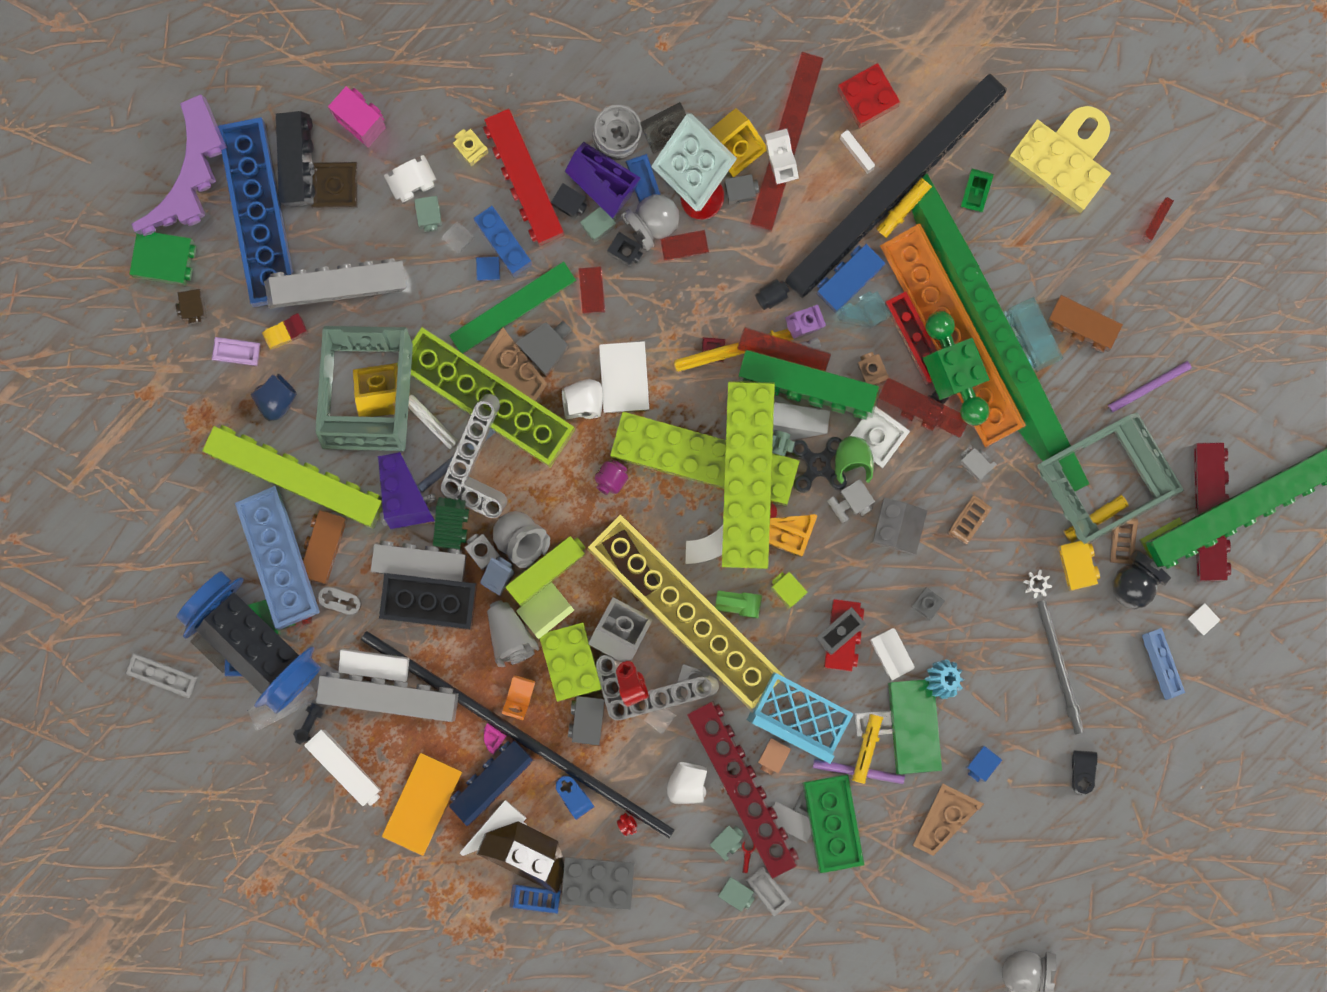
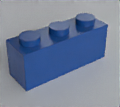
M490 206L473 218L513 277L532 265L530 258L493 206Z
M867 244L863 247L857 246L850 253L852 258L847 263L842 261L833 270L836 274L831 279L826 277L817 286L819 288L817 295L835 313L885 266V262Z

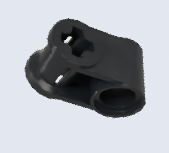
M1073 751L1072 789L1079 795H1086L1092 792L1095 787L1097 752ZM1083 778L1089 784L1084 790H1082V786H1078V782L1082 781Z

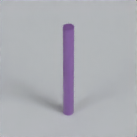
M1185 361L1108 405L1110 411L1113 413L1192 369L1190 363Z
M814 759L813 768L848 775H853L855 766L834 762L830 764ZM869 769L867 778L904 784L905 775Z

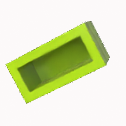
M782 572L772 581L774 586H772L771 590L788 609L793 607L808 593L790 572L786 575Z

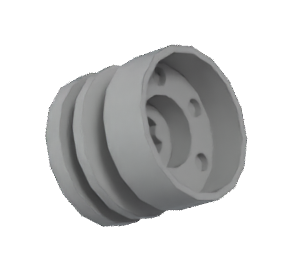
M612 105L602 110L596 118L592 133L593 144L596 149L614 160L624 159L631 155L638 146L642 132L641 120L637 113L623 105ZM616 130L620 132V136L617 139L613 138V133Z

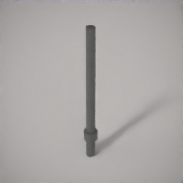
M1046 600L1037 602L1068 707L1066 712L1068 718H1071L1075 735L1084 732L1079 715L1081 714L1080 707L1075 702Z

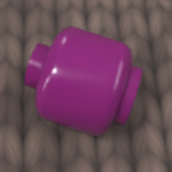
M616 460L604 462L594 477L598 484L596 488L605 495H608L609 492L618 494L628 480L627 468Z

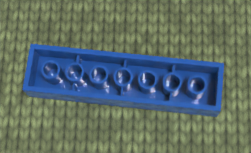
M260 117L218 126L227 147L221 151L250 304L253 307L268 305L264 281L270 277V274L284 272V276L293 275L264 120Z

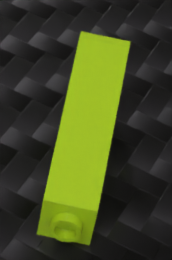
M571 536L509 583L506 589L522 607L584 557L585 553L583 550L586 547L578 537L574 540Z

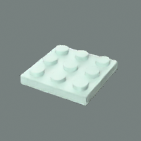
M686 114L651 167L695 211H701L737 158L694 115Z

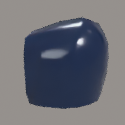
M277 374V376L272 375L263 385L256 387L251 393V397L258 410L268 421L282 418L290 409L297 395L295 389L280 374Z

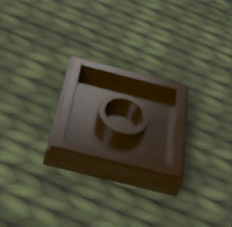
M357 162L313 163L314 175H312V180L315 187V197L313 198L312 209L358 208Z

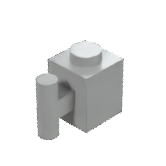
M861 479L840 492L844 498V501L841 503L838 502L835 496L827 500L842 524L850 519L845 512L847 509L850 508L854 515L860 513L863 516L873 510L871 505L875 503Z

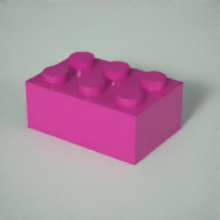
M346 86L328 108L338 123L369 148L386 129L383 122L385 119L382 117L381 111L373 103L368 105L365 102L364 96L355 88L350 90Z

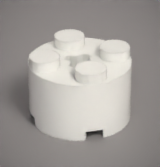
M424 155L420 156L422 161L410 160L393 169L394 175L390 177L388 173L384 175L396 200L401 199L402 203L415 197L414 192L420 189L422 192H426L435 187L433 182L437 179Z

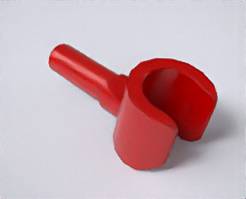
M744 841L742 844V851L744 852L742 873H748L751 854L755 851L756 847L753 843V849L748 851L744 847Z

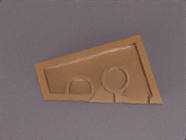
M504 328L501 329L478 363L534 401L538 400L548 385Z
M942 783L912 846L934 856L984 803Z

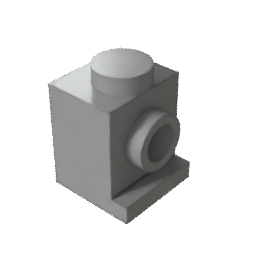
M971 445L961 454L963 459L960 463L978 482L997 465L994 461L991 464L988 462L990 458L982 449L977 451Z

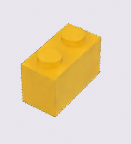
M1077 541L1058 547L1069 591L1098 584L1097 580L1100 579L1098 566L1093 565L1092 557H1095L1092 543L1084 544L1082 541Z

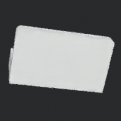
M894 628L870 640L890 681L915 668Z

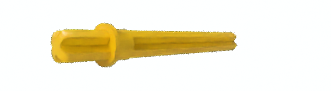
M788 329L777 332L770 330L769 333L756 338L674 360V367L679 372L744 354L746 350L755 351L772 346L777 348V344L794 339Z

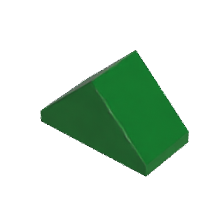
M972 168L968 176L961 207L983 212L994 174Z

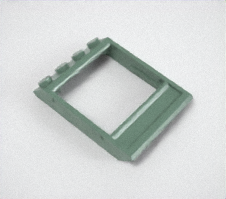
M324 326L315 430L322 449L405 450L413 344L406 327ZM335 351L399 352L394 418L330 416Z
M1138 412L1120 419L1037 465L1042 479L1049 484L1052 490V496L1060 503L1064 516L1072 523L1077 538L1084 544L1102 537L1184 491ZM1114 432L1154 499L1099 530L1097 525L1092 522L1064 475L1059 460L1081 448H1086Z

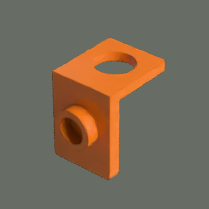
M514 675L502 714L524 720L535 681ZM509 708H516L521 712L516 713L511 711Z

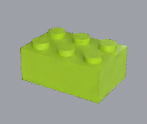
M584 623L547 632L540 638L557 702L602 690L591 647L588 644L589 640Z

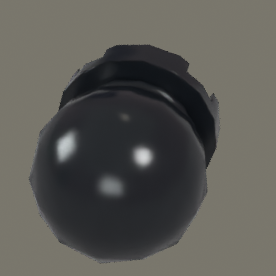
M1135 550L1130 556V559L1133 561L1132 564L1121 568L1112 581L1116 600L1121 605L1131 609L1146 607L1154 600L1157 594V586L1159 584L1165 586L1171 579L1162 568L1158 571L1151 566L1152 560Z

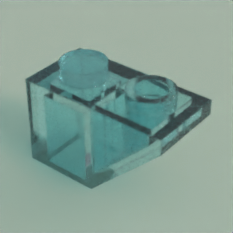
M869 291L859 297L860 302L852 305V303H848L840 308L841 313L837 316L839 321L871 329L889 319L891 313L878 291L874 294Z

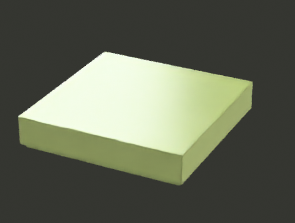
M552 582L516 610L538 639L574 611Z

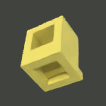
M463 129L454 137L456 139L453 142L455 148L471 167L489 153L487 147L471 129L468 131ZM467 141L473 142V146L471 148L465 147V143Z

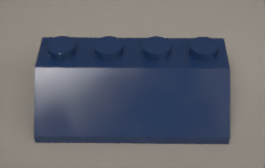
M507 741L498 750L501 754L495 760L491 757L482 766L485 770L479 776L475 773L466 782L468 787L463 792L458 790L449 799L452 802L449 807L466 826H469L534 761L516 741L512 743Z

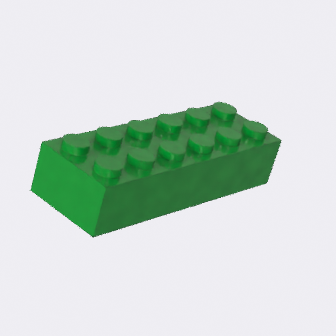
M748 350L745 351L738 375L740 381L774 382L775 396L782 393L788 396L787 399L800 402L801 399L808 400L810 402L809 405L822 408L823 405L830 406L832 408L831 411L845 414V411L852 412L854 414L853 417L867 420V417L873 418L880 393L879 386Z

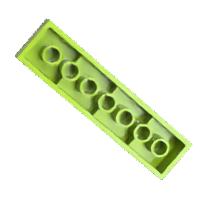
M421 327L412 341L411 377L469 415L472 414L474 407L484 395L492 394L496 396L500 402V407L490 429L551 468L575 432V427ZM483 404L484 409L492 411L489 405Z
M728 382L722 567L768 569L774 382Z
M622 412L610 455L611 458L724 489L726 440ZM772 453V503L787 507L799 460Z
M221 425L220 428L213 426L202 450L207 455L372 529L375 528L380 513L383 511L382 497L369 490L366 494L360 492L361 488L349 481H346L345 484L340 483V478L329 472H325L322 475L318 473L320 469L306 462L302 466L298 464L299 460L286 453L280 456L275 448L264 443L260 447L256 445L257 441L244 434L241 437L235 436L237 432L224 425Z

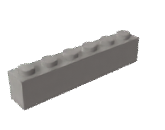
M392 258L382 260V264L373 265V261L359 263L358 267H351V264H343L337 266V269L329 270L328 267L316 268L315 272L307 273L305 269L293 271V275L284 276V272L273 273L264 281L268 307L270 309L402 292L407 288L402 261L395 262V259Z
M329 671L326 672V675L319 676L316 699L318 704L453 722L456 718L459 693H453V688L439 687V691L430 690V685L417 684L415 688L408 687V682L394 681L393 685L386 684L385 679L372 678L371 681L362 680L363 676L349 674V678H342L340 673Z

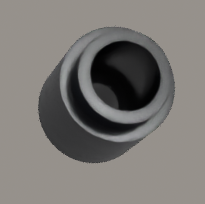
M775 279L760 288L758 293L755 294V298L763 310L771 309L789 298L787 293L790 290L783 280L779 282L778 279Z

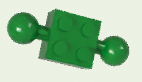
M936 311L927 318L925 327L931 338L939 340L942 349L923 357V360L939 399L942 400L961 393L964 402L960 408V415L963 421L972 426L981 425L988 419L990 409L988 403L983 398L975 395L973 387L990 379L973 338L955 344L951 336L955 329L954 319L947 312Z

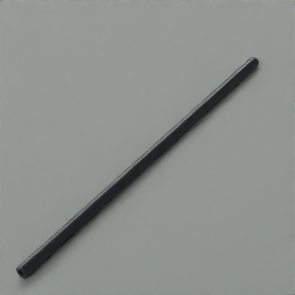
M368 631L361 638V641L381 654L407 657ZM409 658V672L438 691L439 687L453 688V693H459L458 703L664 837L670 839L675 829Z

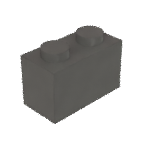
M851 607L819 634L816 640L831 656L867 624Z
M577 696V700L572 701L571 714L575 715L574 724H569L568 737L572 738V742L600 745L604 699Z

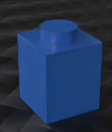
M982 746L966 766L969 770L968 775L977 782L980 779L986 782L1002 759L987 747Z

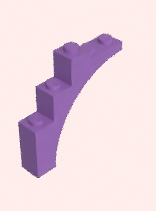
M201 94L180 103L185 118L187 134L186 153L181 172L164 200L149 214L132 223L134 232L139 235H150L159 226L164 225V227L175 224L177 222L176 219H179L184 225L192 226L201 222L200 218L206 216L196 193V190L202 192L211 188V184L216 182L206 157L218 156L222 153L221 150L227 147L207 99Z

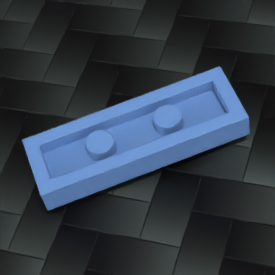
M1162 628L1143 634L1144 645L1148 651L1152 668L1156 673L1160 690L1165 700L1184 694L1185 690Z

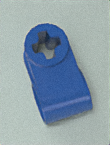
M562 776L557 780L556 790L575 820L595 807L572 777ZM562 781L572 782L570 792L560 790Z

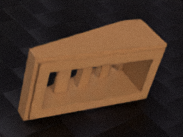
M973 495L948 533L967 545L992 510V507ZM973 503L985 510L984 513L981 514L971 507ZM967 512H972L979 517V520H974L967 515ZM965 518L975 526L970 528L962 522V519ZM958 525L969 532L968 536L956 529Z
M1114 515L1113 523L1123 518V515ZM1137 517L1126 523L1130 524V528L1118 527L1112 530L1111 563L1132 564L1133 561L1130 559V556L1135 551L1138 526ZM1119 532L1130 533V537L1118 536ZM1117 542L1129 543V546H1117ZM1116 551L1129 552L1128 556L1116 555Z

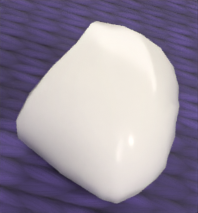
M585 379L562 389V401L565 418L584 417L586 419L601 417L603 404L602 385L595 380Z
M678 762L667 784V795L670 801L674 804L703 803L706 796V788L703 786L707 773L706 767Z

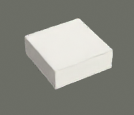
M1205 603L1187 619L1202 636L1220 621Z

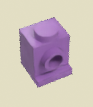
M818 305L794 312L785 317L788 330L791 332L793 339L814 333L826 326Z

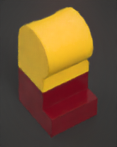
M299 313L262 332L270 350L309 334Z

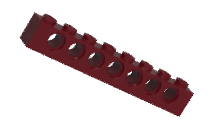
M714 701L687 714L771 878L773 879L798 866L797 860H799V856L794 847H789L786 841L789 837L784 827H778L775 821L778 818L773 806L768 807L765 801L767 794L762 785L757 786L754 780L757 775L751 765L747 766L743 758L746 757V754L740 744L736 745L733 739L736 735L731 725L725 724L722 718L725 714L720 704L715 705ZM712 720L718 723L719 730L717 733H710L708 731L707 724L709 721ZM720 741H725L729 744L730 748L727 754H722L718 751L717 746ZM730 762H737L739 764L740 772L738 774L729 772L728 765ZM746 782L750 785L751 791L748 795L740 793V783ZM751 803H758L761 806L762 810L759 815H753L750 812L749 807ZM767 823L772 827L771 835L765 836L760 832L761 824ZM773 844H779L783 848L781 856H774L771 853V846Z

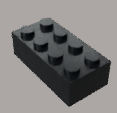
M384 573L379 619L472 630L477 584Z

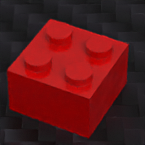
M878 63L840 83L837 88L859 129L898 108L900 105V100Z

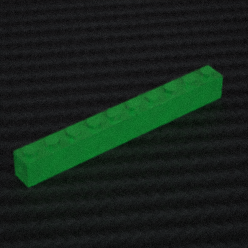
M1327 447L1146 542L1145 544L1157 568L1165 566L1166 569H1169L1179 563L1177 559L1183 556L1186 559L1199 553L1198 548L1205 546V548L1211 547L1218 543L1217 538L1223 535L1227 538L1238 532L1236 528L1242 525L1246 528L1256 523V518L1262 514L1264 517L1275 513V508L1282 504L1283 507H1286L1296 502V496L1302 494L1304 497L1315 492L1314 487L1319 484L1322 487L1326 486Z

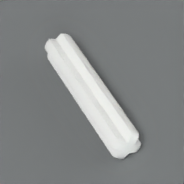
M409 395L408 408L449 449L453 448L458 440L414 395Z

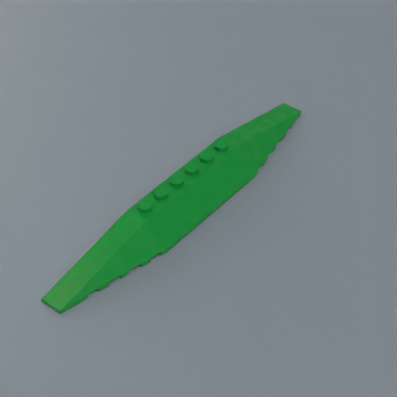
M926 174L923 179L932 188L912 209L916 225L921 224L1026 425L1018 430L1043 462L1071 447L976 259L929 175ZM1075 453L1059 460L1063 468L1062 471L1074 491L1089 485Z

